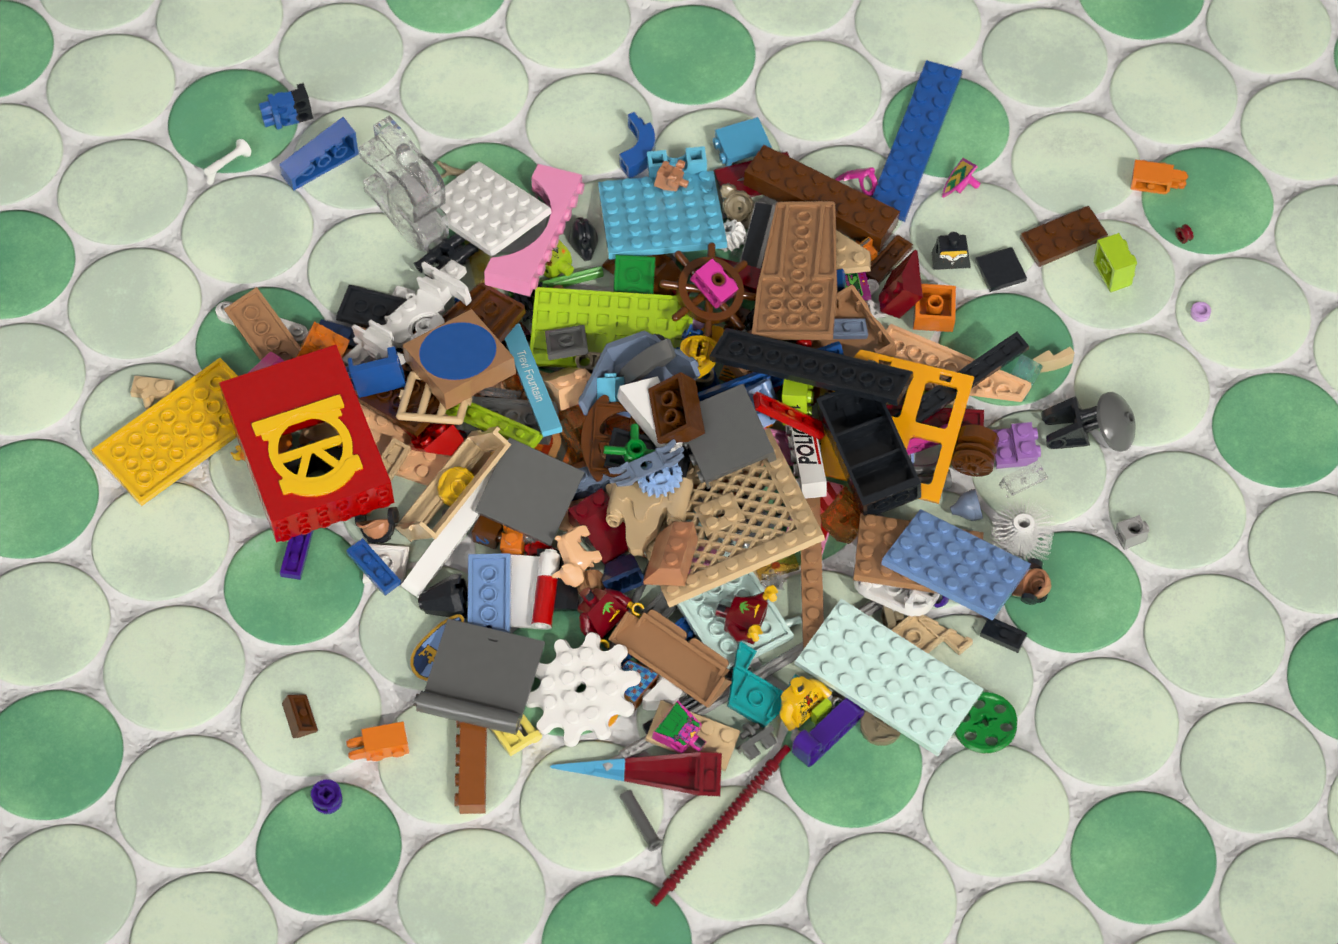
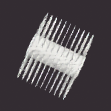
M1025 504L1024 509L1023 505L1021 509L1017 507L1018 513L1013 510L1016 513L1013 518L1004 512L1003 515L1010 519L1005 518L1003 520L1009 523L1004 524L1002 521L1001 523L998 520L997 522L996 520L994 521L998 525L996 528H993L992 525L993 530L991 534L996 537L994 538L996 541L990 540V543L992 545L994 543L998 545L999 543L1001 546L998 548L1000 549L1009 547L1006 550L1004 549V551L1009 550V553L1012 552L1013 555L1019 556L1023 560H1026L1024 559L1026 557L1028 559V555L1031 552L1040 558L1041 555L1034 552L1035 550L1041 551L1035 548L1040 546L1037 542L1044 543L1043 546H1040L1042 549L1047 547L1049 550L1048 542H1050V546L1052 545L1051 537H1047L1046 534L1052 536L1050 534L1051 531L1048 529L1054 530V527L1050 525L1051 527H1048V525L1043 527L1044 521L1040 523L1041 519H1036V517H1040L1042 514L1038 513L1035 517H1032L1036 512L1032 514V510H1029L1027 514L1028 506L1025 514ZM1041 528H1042V529H1043V528H1046L1048 531L1046 532V530L1044 529V532H1043V530L1040 531L1039 529H1041Z

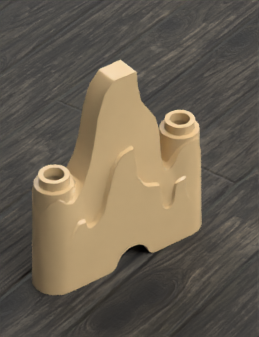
M682 477L683 481L679 482L680 488L674 487V493L669 491L666 497L660 494L658 498H656L655 494L649 497L647 492L643 493L641 488H639L638 481H635L633 485L622 487L612 483L606 521L611 527H618L622 522L626 524L627 546L633 556H644L648 544L659 534L665 517H667L668 526L673 521L684 522L693 488V483L690 479Z

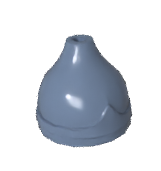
M976 489L964 492L956 503L950 507L952 515H958L971 521L983 519Z

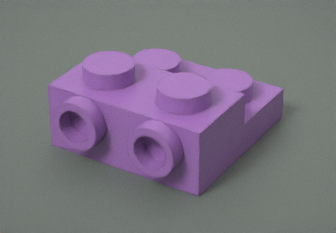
M1032 422L1011 424V428L993 430L999 437L995 454L996 469L1037 465L1038 457H1041L1040 445L1035 443V440L1038 439V432L1036 427H1032Z

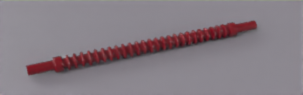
M784 745L772 759H768L765 766L762 767V771H758V775L754 776L755 780H750L751 784H747V789L744 788L743 793H739V797L735 798L736 802H731L732 806L727 807L728 811H724V815H720V820H716V824L712 825L713 829H708L709 833H705V838L702 837L700 839L701 842H697V847H693V851H689V856H685L686 860L681 861L682 865H677L678 869L673 870L674 874H670V878H666L663 881L662 888L650 900L653 906L657 907L669 892H673L676 889V884H680V879H684V874L688 875V870H692V865H696L695 861H700L699 856H704L703 852H707V847L710 848L712 846L711 843H715V838L718 839L719 834H723V829H727L726 825L731 824L730 820L734 821V816H738V812H742V807H746V803L750 802L749 798L752 799L754 797L753 794H757V789L760 790L761 785H765V781L769 780L768 776L771 777L773 775L772 772L778 770L780 762L791 751L788 745Z

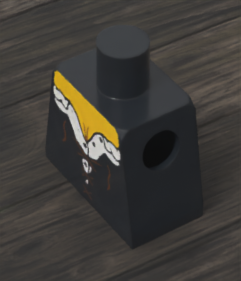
M950 232L948 235L938 236L931 253L933 270L971 268L966 235Z

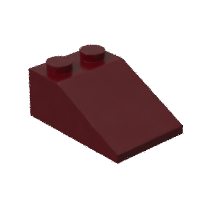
M913 250L891 271L879 294L880 312L899 319L923 297L917 250Z
M601 488L569 508L568 520L573 528L582 525L587 527L590 535L581 537L592 551L598 550L602 556L601 562L606 565L629 549L626 541V524L622 522L618 527H611L607 524L606 516L609 496Z

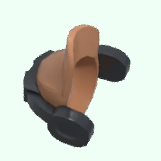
M389 507L387 512L388 519L368 521L366 514H360L355 516V524L357 527H360L362 534L368 542L373 544L385 543L391 539L395 525L399 522V511L397 507Z
M1028 558L1027 562L1031 563V570L1026 573L1011 595L1021 597V601L1025 604L1035 605L1036 603L1046 601L1047 594L1052 586L1049 575L1042 569L1043 562L1036 558Z

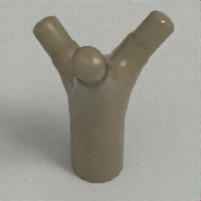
M439 160L437 161V164L446 170L444 174L440 175L442 179L449 175L459 176L466 171L448 166Z

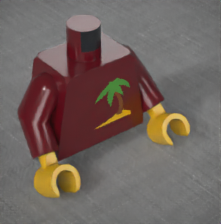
M769 585L762 593L753 596L734 597L730 607L718 604L715 615L725 618L724 630L736 642L746 641L754 645L759 640L758 635L763 634L761 627L767 614L769 603L767 601L769 599L771 602H775L778 590L774 585Z
M589 587L584 588L580 592V596L584 601L577 609L580 614V631L585 636L588 633H597L602 639L628 611L627 607L630 608L633 615L639 616L634 611V607L639 606L641 609H644V606L641 603L634 604L631 602L632 599L617 590L608 588L601 590L596 588L592 591ZM604 639L601 640L600 643L608 649L610 647L609 642Z

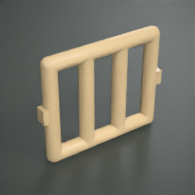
M414 371L409 372L405 388L400 391L399 395L401 401L396 414L398 420L455 425L463 423L468 405L471 406L472 397L460 403L456 416H445L446 409L441 403L437 415L425 414L432 393L427 383L425 384L417 413H407L406 409L415 380H422Z

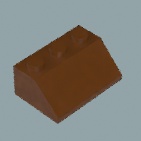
M680 372L648 389L657 443L665 444L675 439L676 443L690 442L705 434L695 379Z

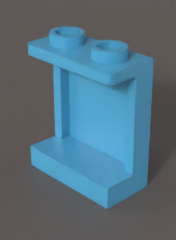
M758 117L716 129L715 138H713L714 147L719 149L721 163L725 164L726 167L731 166L733 162L756 156L763 145L772 148Z

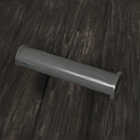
M632 790L624 791L620 795V799L647 842L648 850H657L663 845L664 841L659 839Z

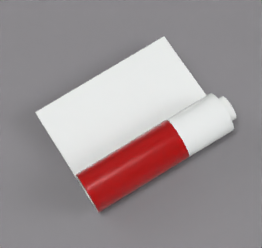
M546 549L545 552L540 553V556L511 555V627L543 630L552 628L558 577L552 578V575L559 571L561 557L556 550Z

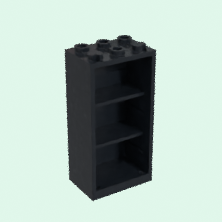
M837 391L832 393L826 392L816 399L817 413L820 421H822L827 437L863 516L867 514L878 515L921 498V482L886 403Z

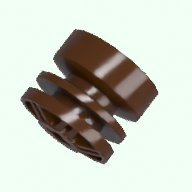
M962 426L951 460L953 468L962 474L973 477L989 475L993 471L999 442L997 433L985 426Z

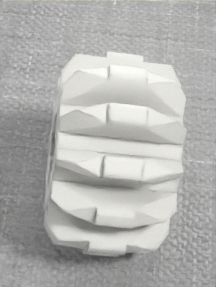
M736 219L731 222L727 220L724 223L727 248L721 249L724 252L728 250L732 252L735 248L739 249L740 245L745 244L744 240H746L747 233L741 222H737Z

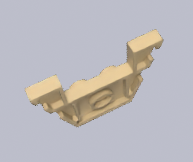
M925 615L908 616L892 629L893 632L926 653H930L943 641L958 655L962 654L973 644L971 638L967 636L965 638L957 634V631L951 628L947 629L939 625V622Z

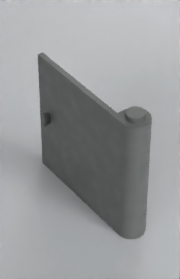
M447 619L425 690L415 695L413 706L416 707L417 712L516 735L529 698L545 641Z

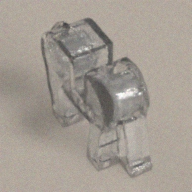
M389 115L373 125L375 137L359 146L360 159L376 171V173L363 180L364 191L375 201L412 247L419 251L427 252L430 244L438 239L442 241V239L447 238L449 235L447 214L440 208L446 203L445 184L433 163L420 152L404 130Z

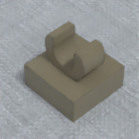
M883 606L881 612L882 623L885 627L892 630L895 625H898L904 619V614L897 611L893 612V609Z

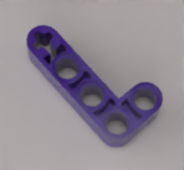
M848 698L844 699L810 732L803 730L796 736L793 741L792 754L807 767H811L861 720L865 711Z

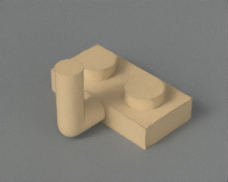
M135 376L130 392L131 397L142 398L144 407L149 409L153 406L154 400H161L174 391L175 382L174 380Z

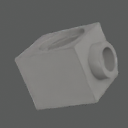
M1140 515L1117 523L1115 535L1124 550L1146 542L1149 533L1148 524L1141 519Z

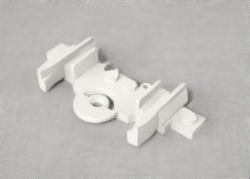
M452 259L440 270L423 262L421 265L424 274L427 276L424 278L418 276L416 278L420 287L417 290V295L414 293L407 294V301L391 315L384 317L386 320L385 325H380L370 320L368 321L370 327L366 330L355 324L352 326L355 334L353 340L357 345L342 358L344 365L349 366L348 358H352L354 365L387 358V348L393 346L396 349L403 348V344L445 323L441 314L445 311L444 305L452 296L458 298L467 306L472 299L468 287L460 281L467 273L466 268ZM398 353L402 365L405 363L403 354Z

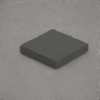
M585 325L545 331L549 360L589 354Z

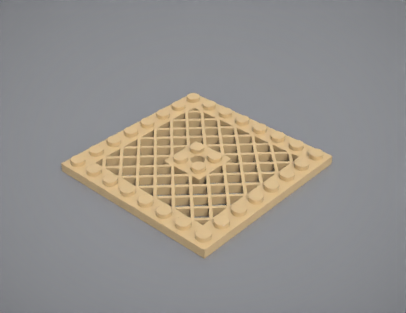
M770 428L765 429V432L774 449L777 460L769 463L766 458L737 470L735 473H730L716 479V481L709 482L711 487L709 492L704 491L707 486L705 482L701 484L696 473L700 471L698 466H693L692 462H690L686 478L699 486L697 489L692 488V497L689 500L684 522L687 519L694 522L696 533H698V542L693 557L698 558L696 563H691L690 569L692 570L688 574L685 586L660 585L669 608L825 540L824 534ZM743 471H749L748 475H743ZM756 473L762 474L760 478L754 476L756 475ZM724 479H730L729 483H723ZM737 481L743 482L742 485H736ZM750 483L756 484L754 489L748 488ZM766 486L769 488L767 489V491L761 490L762 487ZM719 489L724 490L722 494H718L717 491ZM746 494L750 496L748 497V499H743V495ZM757 497L762 498L760 502L755 501ZM699 498H705L704 501H703V503H702V502H697L698 499H699ZM769 500H775L774 504H768ZM750 508L756 509L754 513L748 511ZM763 510L769 511L767 515H762ZM776 513L782 514L780 518L774 516ZM724 514V516L716 518L718 515ZM665 517L660 532L668 526L667 517ZM757 521L763 522L761 526H756L755 524ZM774 524L776 526L774 529L768 528L769 525ZM783 526L789 527L787 532L781 531ZM737 530H743L741 535L736 534ZM750 533H756L755 537H749ZM763 535H768V540L762 539ZM656 538L648 544L645 550L648 561H650ZM718 538L724 539L723 542L718 543ZM731 541H737L735 546L729 544ZM744 543L750 544L748 549L742 548ZM699 546L705 547L703 552L697 551ZM716 549L718 551L716 554H711V550ZM725 552H730L729 557L723 556V554ZM706 560L711 561L709 565H704Z

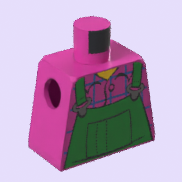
M676 701L652 735V739L680 753H684L689 745L700 752L707 742L697 735L702 724L679 701Z

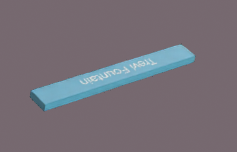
M520 323L516 324L504 341L508 351L514 357L517 374L543 437L563 432Z

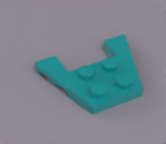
M739 642L727 707L764 728L779 715L782 706L781 695L784 691L748 670L757 651L745 643ZM794 674V675L792 676L791 680H792L793 678H796V677H799V676L796 675V674Z

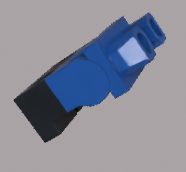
M304 83L297 84V89L286 93L278 92L274 96L273 93L267 95L268 101L259 103L265 127L276 125L277 130L282 129V126H289L313 119Z

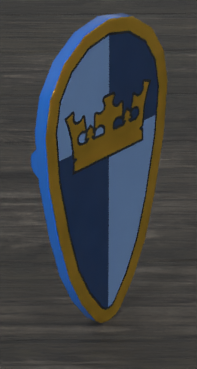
M460 614L447 618L465 623V618ZM447 619L433 628L413 650L410 666L413 673L419 679L428 680Z

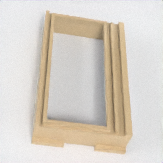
M498 426L488 428L484 432L481 430L471 431L396 524L395 528L410 542L420 539H436L511 446L498 433L500 430ZM495 451L435 527L431 530L426 526L444 504L437 490L438 480L441 475L453 467H462L471 471L485 452Z

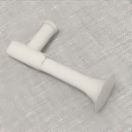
M238 139L236 141V148L232 152L204 169L207 175L206 183L213 184L216 172L240 155L249 157L251 149L248 143Z

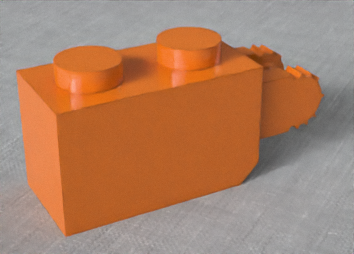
M1135 160L1131 190L1167 194L1170 192V188L1183 189L1187 184L1188 174L1185 171L1174 169V165L1167 163Z

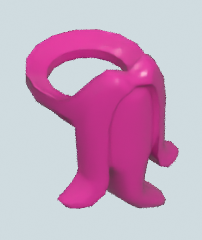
M873 167L850 170L835 179L837 181H846L858 178L862 192L868 196L874 194L878 184ZM867 175L872 182L870 191H866L863 185L864 178Z

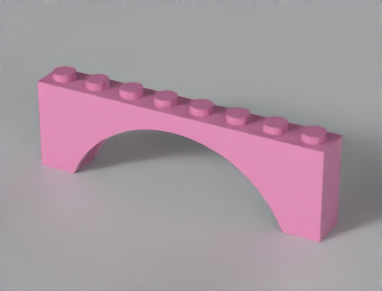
M541 164L537 165L532 175V191L551 209L552 213L550 214L548 225L540 237L526 248L509 255L492 257L484 271L485 285L530 296L533 289H537L540 275L543 276L545 272V264L550 262L552 250L558 245L559 235L564 233L565 223L571 218L572 208H576L578 196L583 194L585 184L582 183L581 174Z

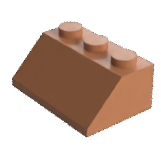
M673 521L657 535L643 580L644 584L685 586L698 542L694 522Z

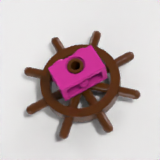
M713 242L708 244L707 257L697 258L691 262L681 251H676L674 255L684 266V269L680 273L677 282L662 280L659 283L661 288L676 290V296L681 309L672 315V320L677 322L687 314L694 320L704 323V336L710 338L712 337V324L722 323L728 319L738 330L743 331L745 325L735 313L740 308L743 299L756 301V293L744 292L743 282L738 274L747 267V261L742 260L732 267L726 261L715 258L716 246ZM689 275L692 276V277L690 278V280H691L694 284H688V283H687V279H688V276H689ZM687 292H694L699 294L695 298L690 300ZM733 298V302L729 307L725 302ZM702 301H705V311L697 307ZM713 306L716 309L720 308L722 312L713 313Z

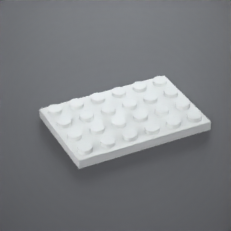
M481 162L474 164L420 204L424 212L491 257L495 256L552 213L549 206Z

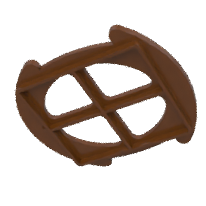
M602 395L591 407L584 421L581 433L582 456L590 475L596 482H600L603 475L612 478L622 475L611 474L608 468L603 467L605 459L598 449L600 442L609 443L611 435L600 433L599 429L602 423L614 414L628 412L620 402L609 403L607 395ZM632 416L630 417V426L637 424Z

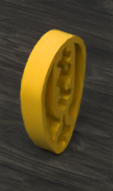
M702 335L687 337L680 345V350L686 356L693 357L698 362V370L700 372L698 378L706 375L716 364L710 361V354L717 342L710 337ZM702 345L701 354L697 357L698 347Z

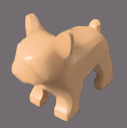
M578 526L562 536H555V540L558 541L557 548L562 556L564 565L552 575V578H561L566 585H571L572 587H578L583 583V572L585 569H592L595 567L593 562L599 563L602 560L598 550L586 551L579 544L582 542L581 536L587 537L590 535L586 526Z

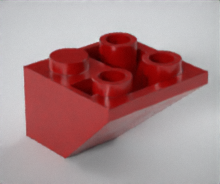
M430 423L423 433L417 437L414 436L410 440L411 443L408 446L413 451L452 456L464 439L454 424Z

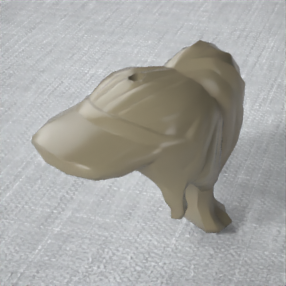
M730 183L723 184L720 188L723 213L731 221L736 219L737 222L743 224L745 229H749L754 209L753 200L746 192L737 190L735 185Z

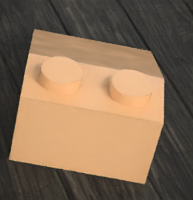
M567 367L542 376L551 401L555 402L558 409L562 411L579 404V397L582 395L591 373L585 368Z

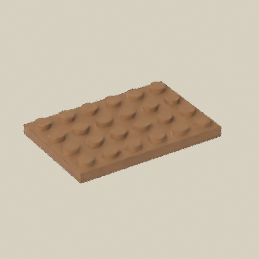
M861 513L853 580L937 593L881 565L882 558L911 521L870 514L863 516ZM962 529L983 540L984 532Z

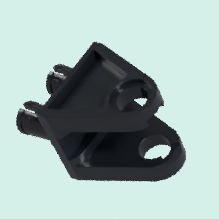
M1076 396L1041 412V419L1045 425L1073 423L1046 436V445L1049 449L1090 446L1088 433L1099 428L1097 406L1082 409Z

